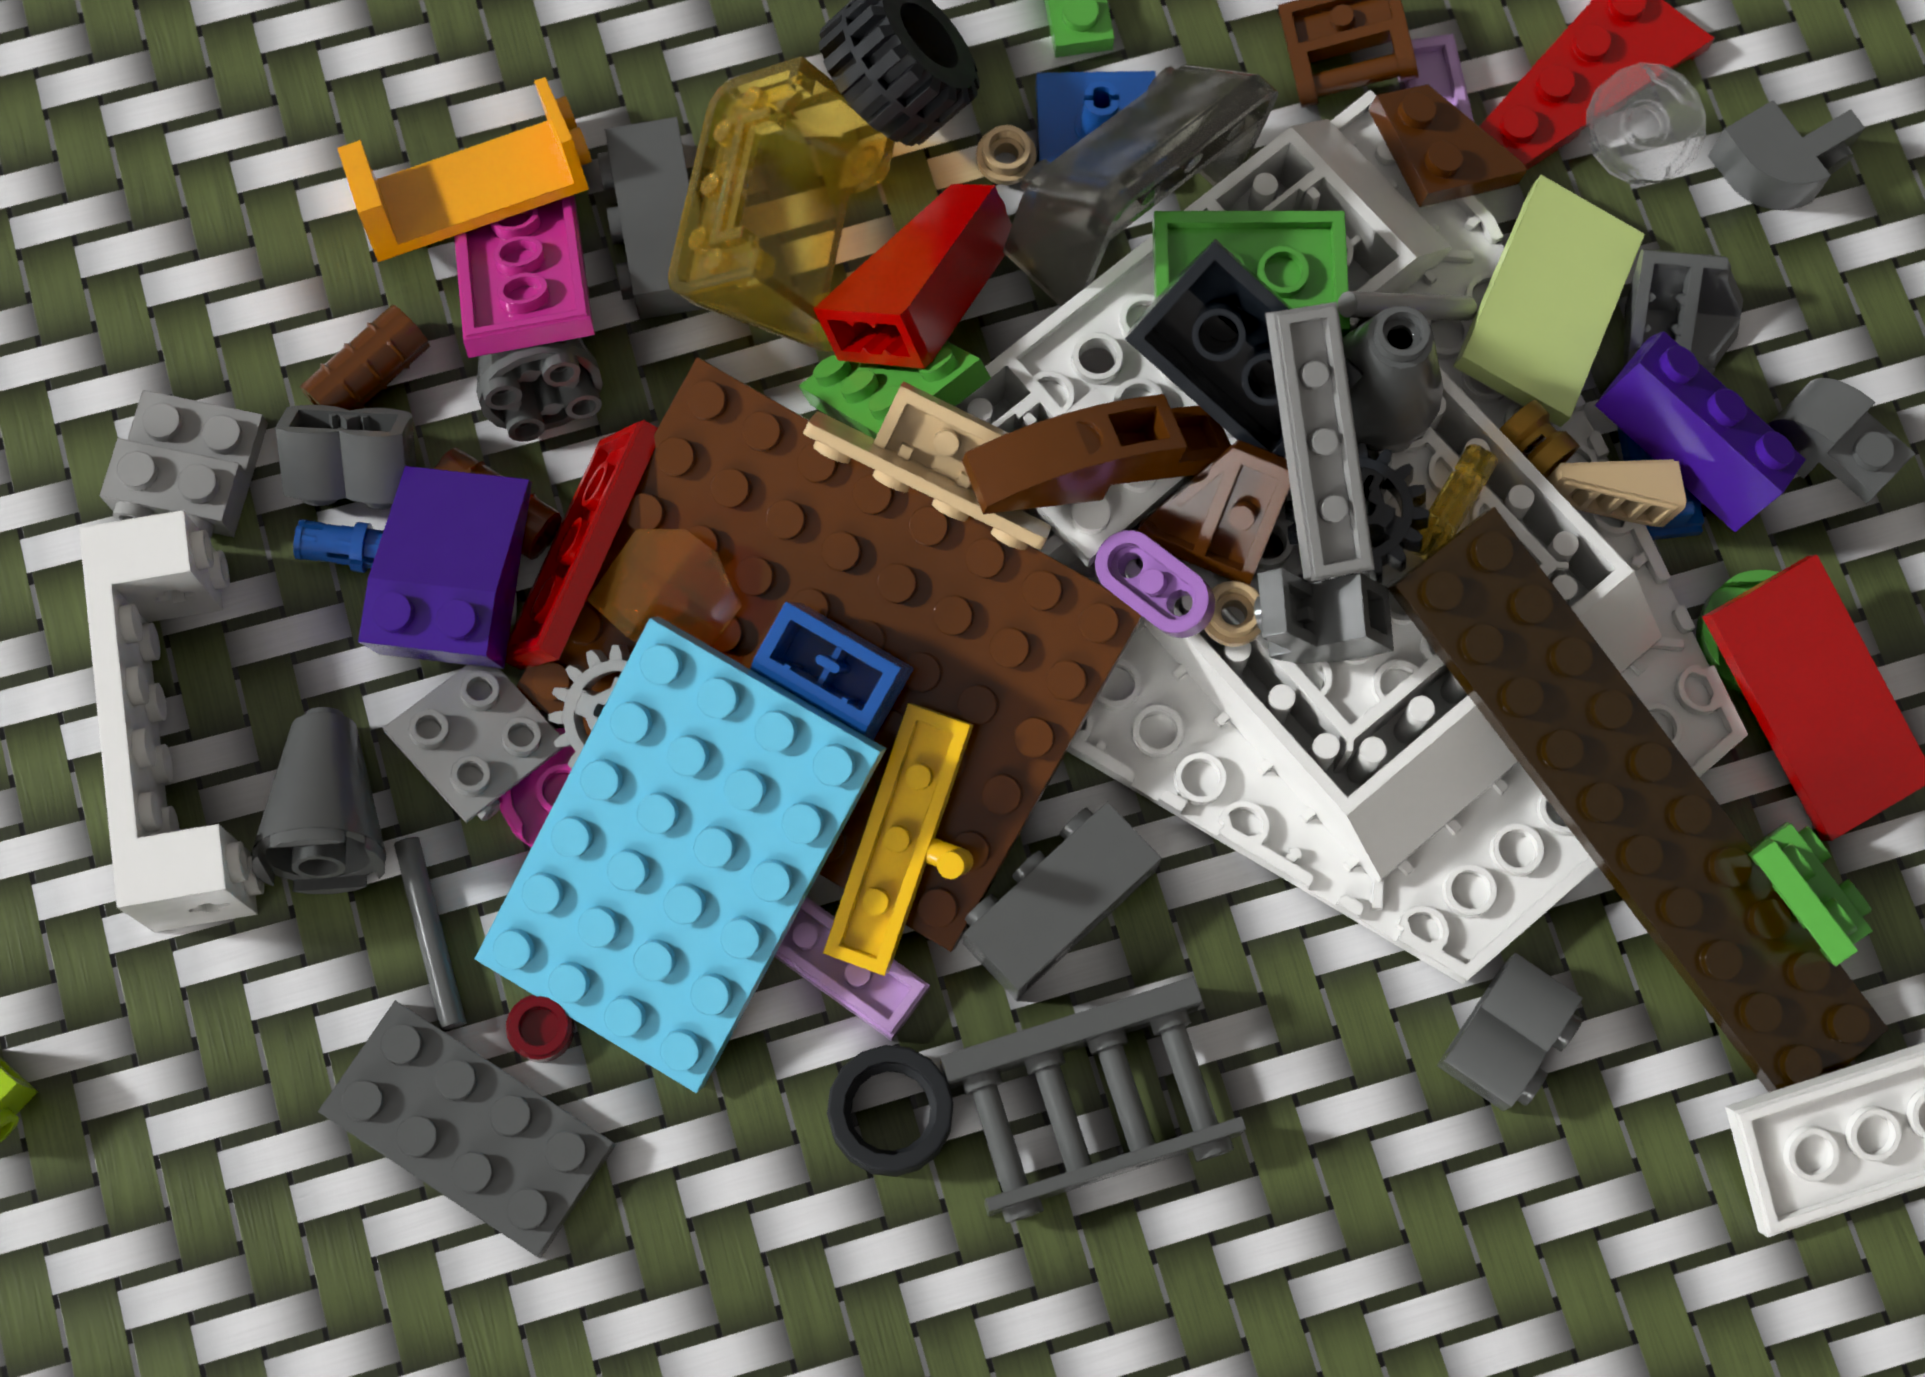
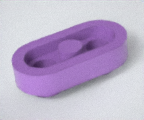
M1134 530L1120 531L1108 537L1100 546L1095 559V570L1101 584L1162 632L1176 638H1187L1198 634L1209 624L1215 610V597L1211 587L1198 574L1145 534ZM1133 559H1142L1143 568L1141 572L1133 578H1126L1125 568L1127 564ZM1182 596H1191L1192 607L1190 611L1185 615L1176 616L1174 614L1175 602Z

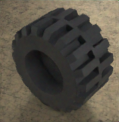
M851 0L821 28L819 48L824 58V65L835 86L862 119L876 131L881 132L895 142L900 141L906 146L924 143L978 95L977 90L980 88V80L970 50L955 25L932 0Z

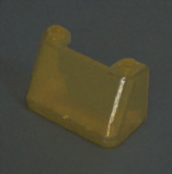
M803 56L740 75L725 82L715 92L706 110L669 267L668 283L670 289L698 307L819 351H833L813 308L831 293L829 291L850 194L876 186L884 180L890 169L895 141L876 131L862 119L847 103L844 95H841L834 81Z

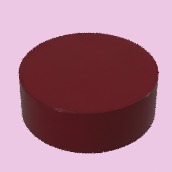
M529 995L521 999L511 1009L506 1021V1034L509 1043L523 1058L533 1062H549L560 1057L571 1045L575 1032L574 1020L566 1015L561 1005L550 998Z

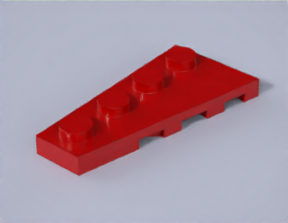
M1592 0L1479 127L1523 162L1526 169L1529 170L1577 138L1583 129L1601 117L1607 118L1622 108L1625 101L1648 86L1652 88L1670 76L1673 69L1688 59L1694 60L1706 52L1715 38L1664 0Z

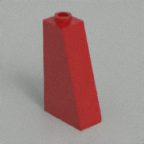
M951 184L813 308L838 361L925 369L934 360L1017 239V235L1006 212V206L999 196L995 185Z

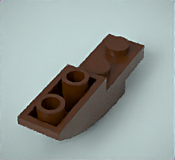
M1165 394L1099 404L1025 426L965 452L962 462L982 513L991 514L1101 501L1111 485L1197 475L1228 449L1231 444L1224 428L1199 405L1170 408Z

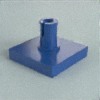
M1156 71L1036 73L1039 193L1159 190L1161 171Z

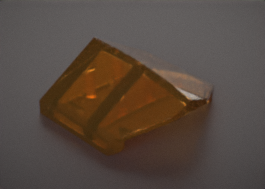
M636 529L587 599L616 628L635 643L638 642L649 618L659 616L711 647L714 646L742 606L718 553L686 529Z

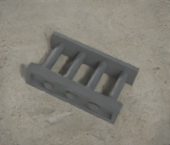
M1194 976L941 1056L940 1066L943 1075L948 1081L949 1088L953 1089L963 1086L965 1095L972 1094L1001 1184L1003 1193L985 1198L984 1205L988 1217L1003 1213L1006 1223L1015 1222L1043 1212L1041 1200L1192 1151L1196 1162H1201L1234 1150L1231 1139L1239 1137L1246 1130L1243 1118L1241 1116L1218 1123L1186 1026L1191 1024L1189 1014L1196 1012L1202 1003ZM1151 1026L1154 1035H1161L1193 1130L1191 1133L1155 1144L1123 1047L1129 1043L1126 1036L1127 1033ZM1086 1046L1089 1047L1091 1055L1098 1054L1130 1150L1129 1153L1094 1164L1091 1162L1060 1067L1066 1063L1063 1053ZM1026 1066L1028 1075L1035 1074L1067 1171L1066 1173L1032 1184H1028L997 1087L1003 1083L1000 1073Z

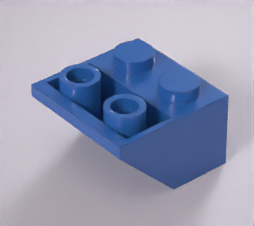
M785 601L756 653L750 670L874 741L914 668L805 604Z

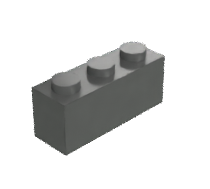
M677 117L605 129L609 152L599 153L597 156L604 190L615 188L618 207L607 208V215L613 245L625 244L628 262L616 264L622 299L634 298L640 320L712 308Z
M1108 801L1094 814L1087 807L1076 814L1059 833L1065 840L1047 857L1040 850L1030 856L1012 875V878L1018 883L1000 900L993 894H990L964 919L970 927L964 932L963 945L1016 1001L1158 869L1162 859L1160 855Z

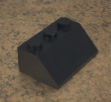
M1214 239L1174 278L1136 320L1125 340L1234 438L1280 457H1286L1265 313L1292 308L1221 243ZM1345 356L1350 390L1363 377L1364 373Z

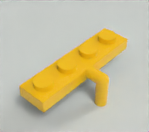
M908 703L823 954L883 976L887 975L891 969L926 863L936 866L940 875L947 879H955L971 870L974 861L972 854L967 849L936 839L935 837L968 744L973 724L914 703Z

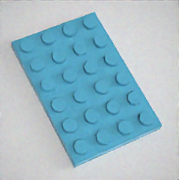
M661 617L649 618L491 925L475 960L534 996L552 999L561 1005L567 1016L691 1091L699 1092L707 1083L886 748Z

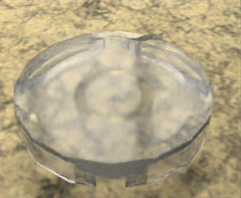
M1640 62L1618 70L1595 90L1586 111V126L1590 124L1589 132L1592 137L1589 144L1594 157L1609 174L1629 184L1645 185L1647 183H1660L1681 174L1697 158L1706 138V113L1698 92L1682 74L1663 64Z

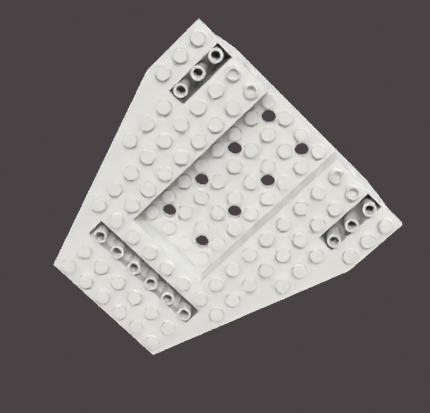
M1371 90L1331 121L1325 119L1290 126L1183 210L1345 211L1349 291L1470 296L1476 301L1477 310L1504 250L1501 242L1504 236L1494 216L1474 195L1419 208L1368 110L1376 97ZM1153 235L986 365L985 368L991 379L956 407L1010 433L1025 426L1064 414L1094 387L1110 402L1165 394L1170 408L1198 405L1125 340L1136 320L1154 302ZM1474 317L1469 321L1427 320L1432 328L1444 386L1440 411L1424 435L1413 441L1409 448L1404 451L1392 453L1391 468L1396 470L1400 466L1409 463L1413 467V480L1409 486H1425L1426 502L1420 507L1429 510L1428 528L1417 530L1423 536L1422 549L1419 553L1403 549L1407 557L1406 569L1399 572L1389 564L1383 566L1382 583L1380 584L1390 587L1429 556L1432 550L1443 545L1484 511L1495 507L1698 777H1701L1742 741L1748 733L1715 666H1709L1692 632L1695 625L1685 605H1679L1668 583L1671 576L1646 525L1576 510L1499 430L1523 406L1453 367ZM1350 318L1349 332L1371 318ZM1100 348L1111 354L1115 364L1109 371L1096 374L1087 371L1081 365L1079 357L1089 349ZM1580 394L1571 418L1561 428L1550 421L1549 423L1557 431H1566L1580 445L1575 454L1566 463L1609 461L1607 458L1609 450L1599 430L1594 432L1583 409L1586 403ZM1224 429L1230 441V444L1232 445L1237 441V439L1234 438L1226 429ZM1367 449L1368 456L1374 460L1383 452ZM1196 475L1184 476L1181 487H1183ZM1291 488L1285 502L1292 500ZM1386 490L1384 493L1385 504L1396 508V515L1401 517L1400 507L1396 499ZM1367 501L1365 505H1366V512H1367V514H1368V501ZM1285 502L1272 532L1282 541L1284 552L1274 559L1261 558L1250 584L1258 592L1257 573L1283 568L1304 579L1299 545H1290L1288 540L1287 527L1294 522L1286 520ZM1031 509L1022 510L1040 519ZM1139 522V523H1138L1133 529H1131V530L1136 531V529L1138 528V526H1139V524H1140L1141 522ZM1050 529L1048 538L1040 551L1102 585L1096 574L1095 562L1087 568ZM1136 558L1127 564L1125 568L1126 578H1133L1141 572L1143 568L1142 559ZM1177 558L1205 580L1211 589L1223 582L1232 581ZM1361 572L1362 574H1364V575H1366V576H1368V577L1370 578V575H1369L1368 572ZM1346 575L1331 577L1330 579L1337 578V577H1342V576H1346ZM1320 579V580H1315V581H1309V580H1306V581H1308V582H1310V583H1315V582H1320V581H1324V580H1323V579ZM1390 591L1389 602L1394 651L1338 662L1294 663L1270 658L1268 640L1263 638L1262 632L1252 642L1238 647L1225 646L1214 641L1204 629L1191 637L1176 638L1165 634L1143 617L1067 752L1459 983L1465 984L1598 867ZM1182 596L1175 602L1174 614L1176 616L1185 615L1190 611L1192 597ZM1227 607L1221 611L1222 618L1228 624L1238 625L1245 621L1244 614L1236 607Z

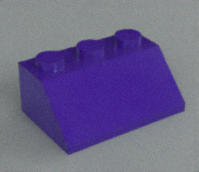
M1665 331L1651 336L1643 343L1595 403V406L1654 460L1674 459V461H1679L1684 487L1734 532L1779 497L1806 460L1793 448L1785 436L1775 432L1745 404L1736 392L1725 387L1697 361L1691 351L1680 346Z

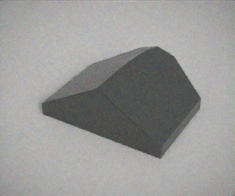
M1641 249L1625 303L1623 368L1648 338L1665 331L1680 346L1691 351L1697 361L1713 375L1716 369L1715 366L1738 336L1743 298L1732 274L1731 265L1727 257Z

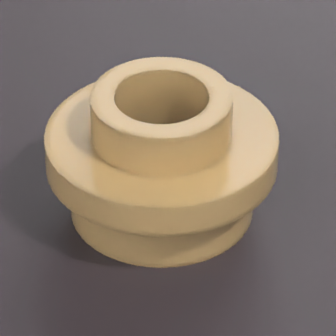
M1012 125L997 126L987 132L978 143L976 152L977 165L980 172L991 182L1000 185L1017 184L1025 180L1032 173L1036 163V147L1028 134L1020 128ZM1008 152L1013 154L1017 160L1013 163H1001L996 160V156L1000 153Z
M1239 581L1223 582L1213 587L1215 610L1211 621L1204 628L1206 633L1214 641L1230 647L1243 646L1255 640L1261 633L1254 614V603L1259 596V592L1252 586ZM1227 607H1236L1244 614L1245 621L1238 625L1228 624L1222 618L1221 611Z

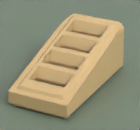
M1674 459L1560 463L1546 478L1576 510L1632 523L1664 527L1686 507V495L1679 461H1674Z

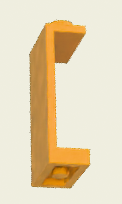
M546 77L537 79L534 82L547 121L378 179L375 178L361 140L338 147L337 149L359 217L377 261L381 262L589 190L582 165L591 163L592 159L580 127H577L567 97L563 96L555 99Z

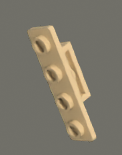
M904 381L875 439L818 411L806 425L803 434L816 440L813 447L822 455L846 464L850 462L851 458L875 469L873 477L889 488L900 492H908L910 487L934 498L932 506L953 519L967 521L969 516L992 526L991 534L997 540L1010 547L1026 550L1027 546L1030 545L1042 550L1048 538L1051 525L1022 510L983 514L963 465L962 459L965 452L1008 434V432Z

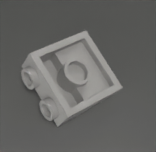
M142 390L127 440L117 438L99 496L113 511V517L118 520L184 510L199 530H206L210 539L213 533L234 537L268 422L263 414Z

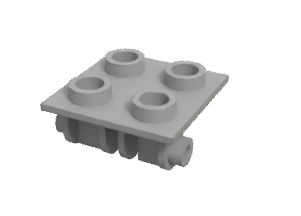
M466 665L383 727V731L465 823L469 822L476 815L482 821L493 817L500 810L501 803L498 798L564 748L555 747L553 741L560 736L559 733L499 668Z

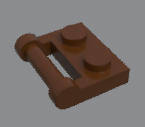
M1294 0L1278 5L1301 109L1319 104L1318 98L1350 89L1400 77L1401 82L1419 78L1401 0ZM1392 42L1394 50L1392 54L1312 75L1310 63Z

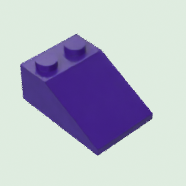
M405 466L368 576L358 642L379 655L504 669L532 482L529 479Z

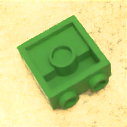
M1785 822L1751 846L1753 851L1748 855L1771 881L1773 889L1790 908L1800 925L1809 931L1821 947L1819 950L1827 961L1837 966L1858 952L1854 944L1873 932L1863 918L1873 910L1849 879L1838 885L1826 870L1823 863L1832 858V856L1811 828L1806 826L1798 832L1791 823Z

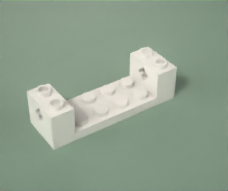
M184 510L79 527L117 908L153 932L257 915L256 895L264 893L265 884L252 872L251 852L244 847L241 841H237L219 824L180 830L175 809L173 806L167 807L165 783L173 781V764L167 745L160 743L158 722L166 720L167 707L161 685L154 683L152 661L160 659L159 637L156 627L152 622L223 610L221 589L228 588L230 584L226 557L222 550L216 551L214 549L208 532L206 530H199Z

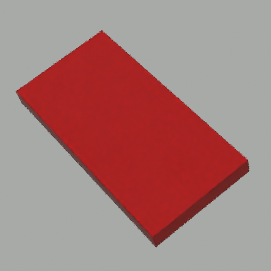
M642 420L599 440L509 636L506 663L522 670L526 669L527 666L533 667L559 660L656 447L654 434L658 427Z
M1817 554L1806 556L1702 616L1821 841L1835 840L1925 786V756Z

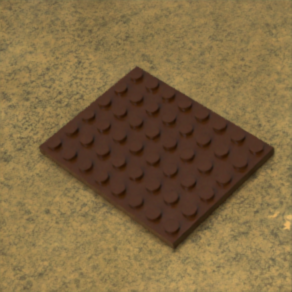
M697 357L654 434L656 447L559 660L533 667L527 666L516 687L532 705L545 713L551 714L556 711H563L565 702L555 697L552 692L554 687L571 688L574 683L569 678L565 669L569 665H580L588 669L586 652L590 650H601L609 660L612 645H627L631 655L649 618L656 616L661 617L750 669L756 653L785 601L805 604L912 666L914 670L874 739L876 743L885 747L886 750L819 874L845 889L908 703H914L973 724L968 744L935 837L936 839L967 849L973 856V866L969 872L955 879H947L940 875L936 866L926 863L906 922V926L952 952L957 947L968 927L964 919L987 894L1138 628L1143 616L1102 585L1030 545L1027 546L1026 550L1010 547L997 540L991 534L992 526L969 516L967 521L953 519L932 506L934 498L910 487L908 492H900L889 488L873 477L875 469L851 458L850 462L846 464L822 455L813 447L816 440L803 434L809 421L807 418ZM615 672L603 677L591 690L603 692L611 688L614 678L620 677L621 672ZM583 717L584 728L589 737L591 730L585 717Z

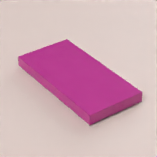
M575 194L454 236L463 341L468 358L595 335Z

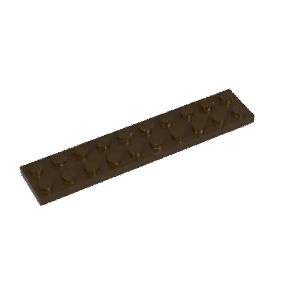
M1495 507L1484 511L1387 588L1768 1092L1843 1069L1888 1030V1027L1840 964L1834 966L1823 956L1819 950L1821 947L1809 931L1800 925L1793 912L1773 889L1771 881L1748 855L1753 851V848Z

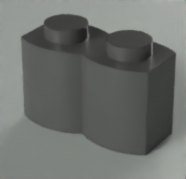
M299 405L287 407L275 427L283 495L303 500L308 505L325 506L335 503L339 499L347 498L365 503L366 506L374 509L391 508L405 466L417 467L412 413L389 408H362L349 411L344 408L328 405Z
M1514 953L1505 961L1474 1010L1442 1056L1437 1067L1502 1111L1511 1108L1516 1101L1527 1106L1537 1094L1548 1073L1539 1068L1547 1052L1552 1046L1560 1052L1563 1051L1579 1029L1583 1019L1574 1014L1583 998L1517 953Z

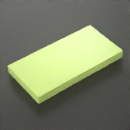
M1540 175L1530 187L1453 367L1523 407L1536 399L1550 414L1549 421L1561 428L1572 416L1645 234L1545 176Z

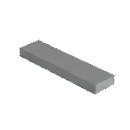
M1337 302L1265 313L1304 580L1315 581L1373 570V554Z

